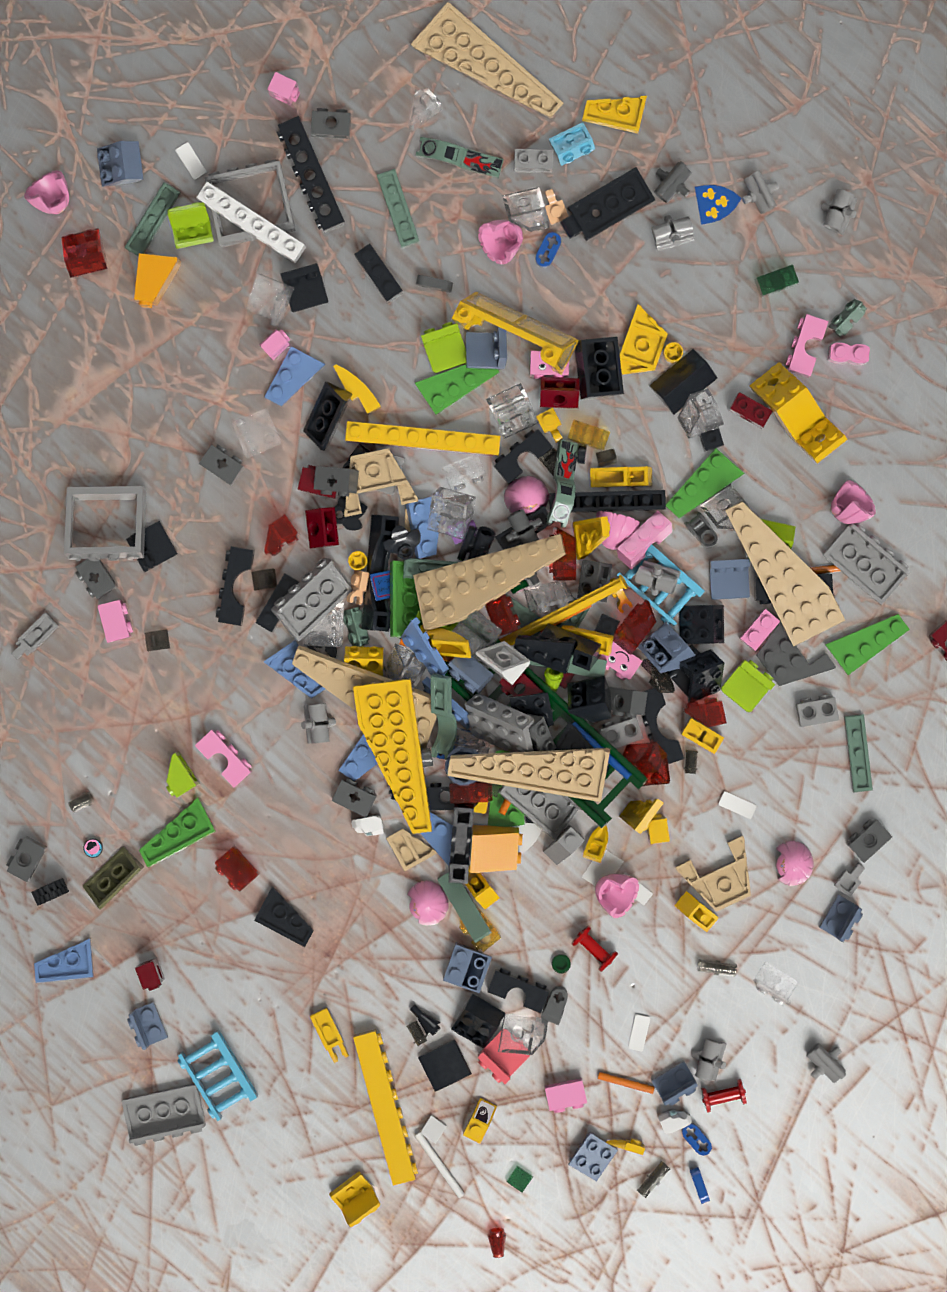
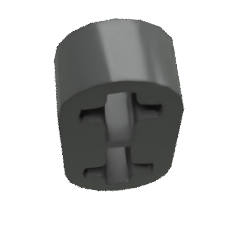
M418 275L416 285L451 293L453 282Z

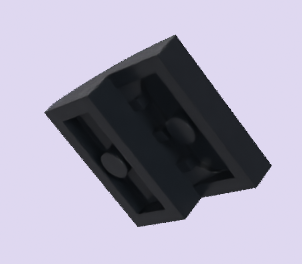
M455 1039L418 1057L435 1092L472 1074Z

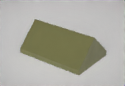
M123 846L83 885V888L101 910L144 866Z

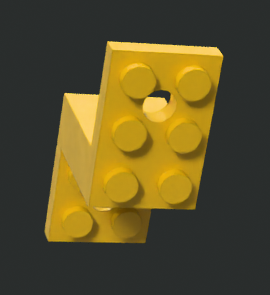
M780 362L772 366L766 373L749 385L752 391L771 408L788 436L817 464L848 440L825 417L808 388Z

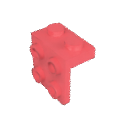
M502 1029L479 1052L478 1058L480 1060L478 1063L485 1070L489 1068L493 1072L492 1077L498 1083L502 1081L506 1084L510 1080V1076L530 1057V1052L507 1029Z

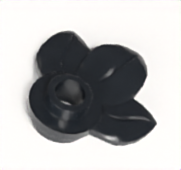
M341 496L337 505L334 506L335 514L338 511L343 512L342 518L336 517L337 524H342L347 530L351 531L362 529L363 526L359 518L365 514L368 507L360 502L362 514L345 517L346 496Z
M396 525L391 533L392 539L383 541L387 552L395 553L399 558L407 560L413 556L415 547L421 541V534L419 529L408 532L403 526Z

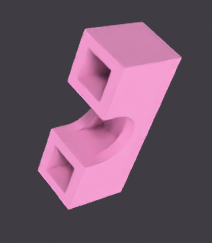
M808 314L804 318H800L797 329H800L798 337L795 336L791 345L794 348L793 354L788 355L785 364L788 366L787 370L809 378L811 376L817 358L806 353L805 343L810 339L822 341L829 321Z
M657 510L617 548L618 558L632 570L645 558V553L651 544L656 542L659 545L672 533L671 521Z
M211 730L195 746L207 759H210L216 753H221L227 757L228 766L221 775L235 788L252 772L250 769L252 766L245 758L242 760L237 755L238 750L232 744L229 746L224 741L225 736L219 730L216 732Z

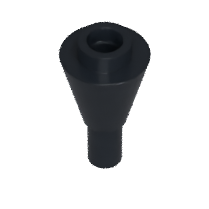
M416 1005L411 1007L410 1011L418 1018L427 1036L430 1034L434 1036L441 1029L439 1026L441 1022L423 1013Z

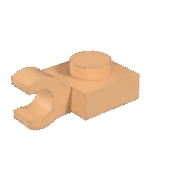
M553 190L545 191L549 205L544 206L550 224L553 225L567 218L568 214L563 201H556Z
M354 570V574L351 577V588L353 591L348 594L347 602L353 603V598L356 596V604H362L363 591L366 592L368 583V572Z

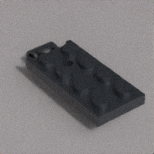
M637 167L568 206L567 210L572 215L563 219L560 223L569 239L583 232L584 239L588 241L653 203L655 198ZM594 210L600 212L598 217L593 216L592 212Z

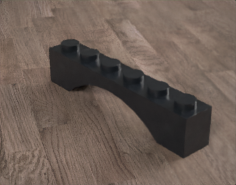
M371 515L366 571L369 573L366 592L364 593L361 627L363 630L389 632L391 611L388 598L376 601L370 575L385 572L388 569L391 553L387 552L383 541L392 539V530L396 525H399V517Z

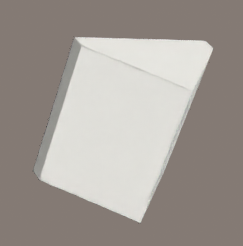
M505 641L476 651V655L489 668L511 685L514 684L530 664L529 659Z

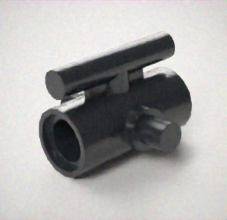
M469 526L457 559L464 561L467 553H469L467 560L487 555L495 538V531L489 527L481 526L475 537L476 528Z

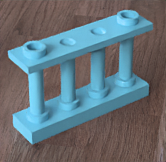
M652 544L647 549L645 558L632 570L629 569L623 576L627 586L662 615L660 619L664 623L667 622L673 626L677 624L673 618L690 598L696 595L700 597L705 592ZM652 557L658 561L657 564L681 571L677 584L683 583L687 586L686 593L667 614L658 606L669 593L661 591L652 601L644 594L649 587L641 585L637 588L630 582L631 578L638 572L639 567L642 566L643 561L652 559Z
M220 1030L212 1033L210 1043L188 1056L183 1051L179 1053L178 1063L182 1069L186 1068L209 1106L207 1110L210 1116L219 1121L223 1117L220 1113L221 1111L243 1098H249L251 1102L258 1097V1093ZM213 1049H219L222 1054L220 1059L196 1073L190 1063ZM223 1065H229L232 1070L230 1072L231 1075L208 1089L204 1087L200 1079ZM234 1081L239 1082L242 1087L240 1092L216 1106L210 1096Z

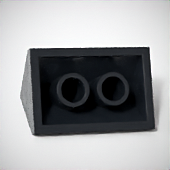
M692 349L649 387L670 412L675 415L713 383L717 376L707 361Z
M326 381L303 430L322 451H325L331 443L353 395Z

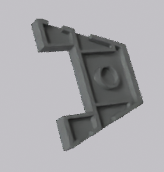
M781 621L756 654L778 686L836 668L826 653L809 665L799 649L791 643Z

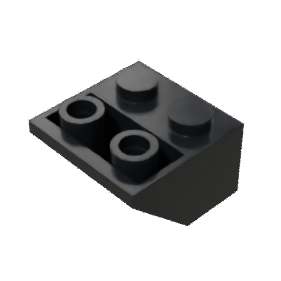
M605 676L567 684L568 712L590 722L612 719L611 692Z
M472 994L451 1030L475 1045L484 1048L497 1031L506 1013Z

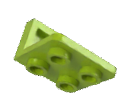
M195 202L181 207L176 206L167 210L176 249L214 242L211 222L203 202Z
M448 322L442 325V329L435 331V328L425 330L424 335H421L434 373L466 363V348L457 323Z
M743 660L721 687V691L746 712H751L765 694L775 686L772 682L774 678L766 672L764 674L757 670L759 666L752 660L748 662Z

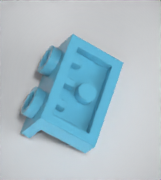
M583 122L549 138V142L561 166L571 163L575 159L595 150L593 139Z

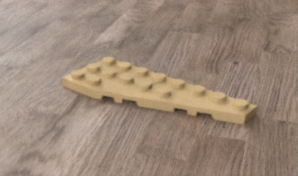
M743 501L725 509L793 646L845 621L829 586Z
M558 534L413 575L424 629L427 631L468 618V615L476 610L479 611L491 600H496L519 585V582L527 577L530 578L542 567H547L564 556L566 553L562 536Z

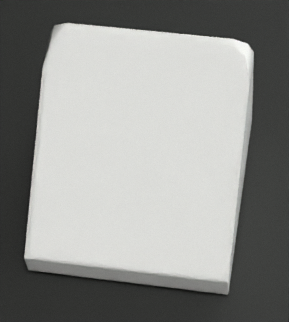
M431 1115L420 1133L436 1144L447 1126Z

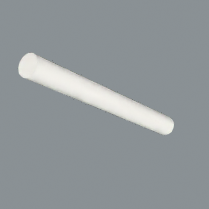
M418 1132L415 1138L457 1197L461 1198L465 1193L425 1137Z

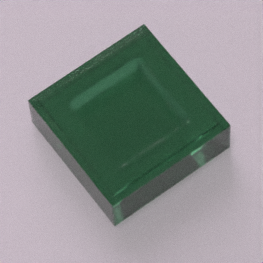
M517 1165L506 1182L523 1193L533 1176Z

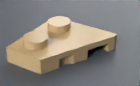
M404 829L386 838L404 872L437 854L435 850Z

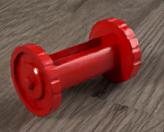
M588 925L577 934L571 944L576 946L580 943L601 962L598 970L602 972L612 963L618 953L614 951L609 954L588 934L591 929Z
M741 1079L737 1080L736 1087L707 1093L705 1087L701 1088L702 1102L705 1104L707 1113L711 1112V1106L738 1099H741L743 1105L747 1104L746 1090Z

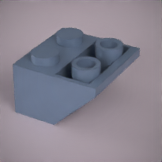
M118 141L97 148L102 187L129 184L143 180L139 141Z
M667 622L637 646L660 673L680 669L681 661L695 656L690 647Z
M472 656L471 658L455 657L448 664L450 675L457 681L463 680L465 687L471 693L476 691L480 694L494 677L488 669Z
M456 942L443 981L480 993L492 956Z

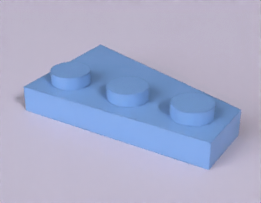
M291 346L265 398L283 406L325 364Z
M443 494L418 499L419 502L406 504L411 531L419 529L421 534V541L415 547L416 559L433 556L437 553Z
M414 618L401 636L403 643L414 652L416 658L427 667L431 675H445L449 669L438 650L432 648L429 644L428 639L430 637L426 632L422 633L418 626L420 623L418 618Z
M295 640L265 660L264 663L312 699L324 691L325 688L292 665L297 647L299 646Z
M426 677L422 681L423 691L431 694V679ZM452 699V714L455 716L456 721L468 730L470 728L467 717L469 715L468 712Z
M364 734L339 769L341 773L353 781H356L378 764Z
M430 812L432 832L420 834L449 866L452 824Z
M91 939L34 963L36 983L94 977Z

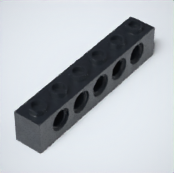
M299 116L278 124L279 130L276 131L280 142L285 141L287 148L284 151L288 160L292 158L295 164L292 166L295 176H300L302 183L299 185L303 195L308 194L310 201L307 204L310 211H315L318 217L314 219L318 229H323L324 233L345 225V221ZM298 136L300 141L298 144L292 145L289 142L290 138ZM299 154H306L308 156L305 162L297 161ZM313 171L315 177L312 180L305 179L306 172ZM317 188L323 191L322 196L319 198H315L312 195V192ZM323 206H328L331 209L328 215L320 214V209Z
M665 490L575 492L571 513L665 510ZM549 493L550 510L554 503L556 493Z

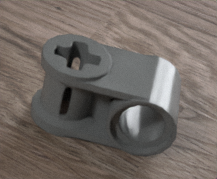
M700 512L692 520L684 523L690 533L696 537L703 547L712 548L715 546L718 540L717 534ZM706 534H711L714 537L712 544L704 542L703 537Z
M557 986L552 989L540 1019L559 1025L568 999V993L564 987ZM559 992H561L562 997L564 998L556 1000V996L554 994L558 995Z

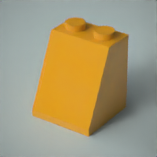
M139 253L134 300L143 308H152V305L158 306L181 267V261L177 257Z
M473 825L470 873L517 870V864H521V852H518V845H522L523 834H519V828Z

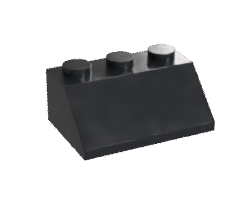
M618 337L579 340L575 347L580 399H594L624 394Z

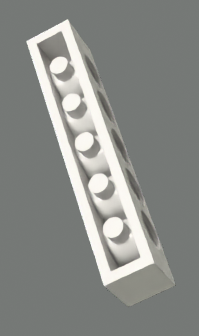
M206 182L197 196L199 202H203L205 206L295 264L306 248L303 243L209 182Z

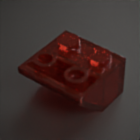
M99 228L61 237L64 261L70 278L108 269Z
M286 514L272 522L268 527L264 553L267 556L272 555L274 557L283 551L281 547L286 544L290 546L299 540L297 536L300 533Z
M553 527V535H549V537L560 534L566 554L549 565V573H553V581L576 580V538L558 527Z
M505 593L496 600L493 599L485 604L496 637L519 629L518 625H521L517 613L513 615L511 607H514L511 596H506Z
M647 599L642 604L637 603L614 632L617 635L613 642L630 655L657 622Z
M717 697L704 699L705 703L698 704L697 701L685 703L686 707L682 708V712L706 727L727 723L722 700H717Z
M657 742L629 744L626 746L623 756L648 778L643 786L670 783L667 753Z
M235 845L215 862L216 871L221 876L225 875L229 879L227 883L234 891L237 889L240 892L260 874Z

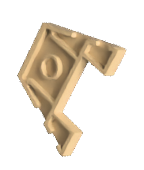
M389 448L351 456L349 469L358 470L359 476L357 494L349 493V497H346L345 517L362 514L359 493L398 486L401 505L419 502Z
M743 835L727 842L735 859L730 864L700 878L691 860L675 867L716 912L751 896Z

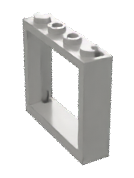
M276 159L267 160L265 164L258 166L257 163L246 165L244 169L239 170L238 167L227 169L226 173L220 174L217 171L208 174V177H204L205 182L213 185L276 171L287 222L275 226L286 233L296 231L280 161H276ZM212 210L220 247L257 240L246 231L224 236L220 215Z
M67 487L64 554L67 559L99 561L100 559L108 558L110 561H118L119 558H127V560L134 561V559L144 558L146 491L144 487ZM137 500L135 547L72 548L74 501Z

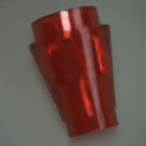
M492 1228L487 1236L493 1257H504L506 1233L503 1228Z

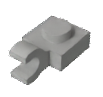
M857 863L851 873L845 870L834 886L850 898L861 884V881L857 878L864 871V866Z

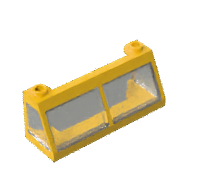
M474 292L461 300L452 316V319L467 331L474 325L482 327L485 320L542 347L540 352L542 361L550 365L552 370L560 375L563 374L579 341L564 332L478 292Z

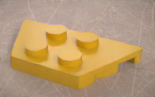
M638 304L620 352L622 375L655 371L668 335Z

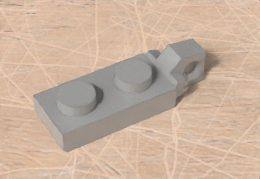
M44 613L18 638V641L15 643L18 648L11 654L16 659H19L24 653L28 656L59 626L47 613Z

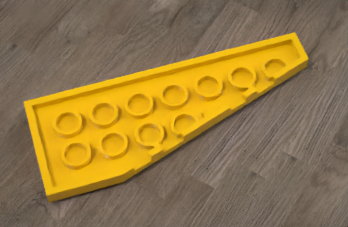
M411 679L353 686L358 725L394 794L396 802H398L403 812L402 814L412 834L432 832Z

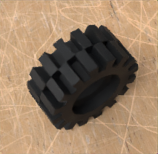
M61 878L31 893L37 906L68 893L69 890L64 879Z

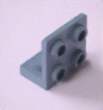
M498 327L494 333H466L467 368L505 369L507 361L506 330Z
M750 559L709 562L712 600L750 597L748 570Z
M837 895L819 928L836 937L841 942H844L845 939L849 940L853 933L851 928L854 923L858 924L863 916V913H861L862 908Z
M154 1002L134 1009L129 1014L128 1024L131 1029L135 1030L137 1035L134 1037L138 1047H142V1050H146L151 1044L168 1038Z
M684 1061L651 1080L665 1106L676 1104L680 1101L679 1097L684 1094L686 1096L691 1095L696 1091L695 1088L698 1087L695 1078Z

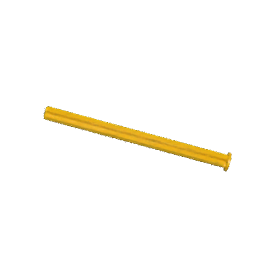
M620 574L619 578L499 640L501 642L505 641L512 646L515 644L518 635L531 636L545 629L548 624L553 625L623 588L627 589V583Z

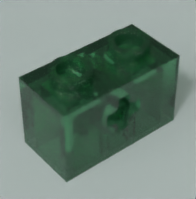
M792 264L757 277L755 283L760 297L763 298L796 286L799 280Z

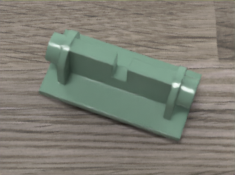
M853 299L845 305V309L832 319V323L828 327L835 330L839 337L845 336L853 327L849 321L852 319L857 323L865 315L867 309L862 305L861 301Z
M356 607L343 611V621L348 628V640L352 646L359 647L369 644L368 640L370 639L367 630L359 628V624H362V610Z

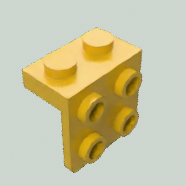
M360 1171L329 1193L331 1199L341 1209L349 1227L359 1224L362 1219L375 1212L380 1206L373 1186Z

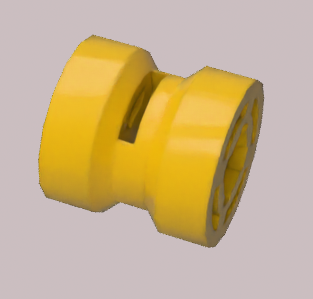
M676 342L669 343L663 351L665 360L670 363L678 362L683 355L682 346Z
M355 551L350 554L348 563L352 569L360 571L367 566L368 558L363 552Z

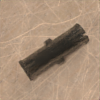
M698 960V972L702 971L714 973L716 976L723 974L733 977L737 973V964L721 963L720 960L715 962Z
M661 1161L655 1170L647 1175L648 1178L637 1191L647 1198L655 1186L661 1184V1179L670 1168Z

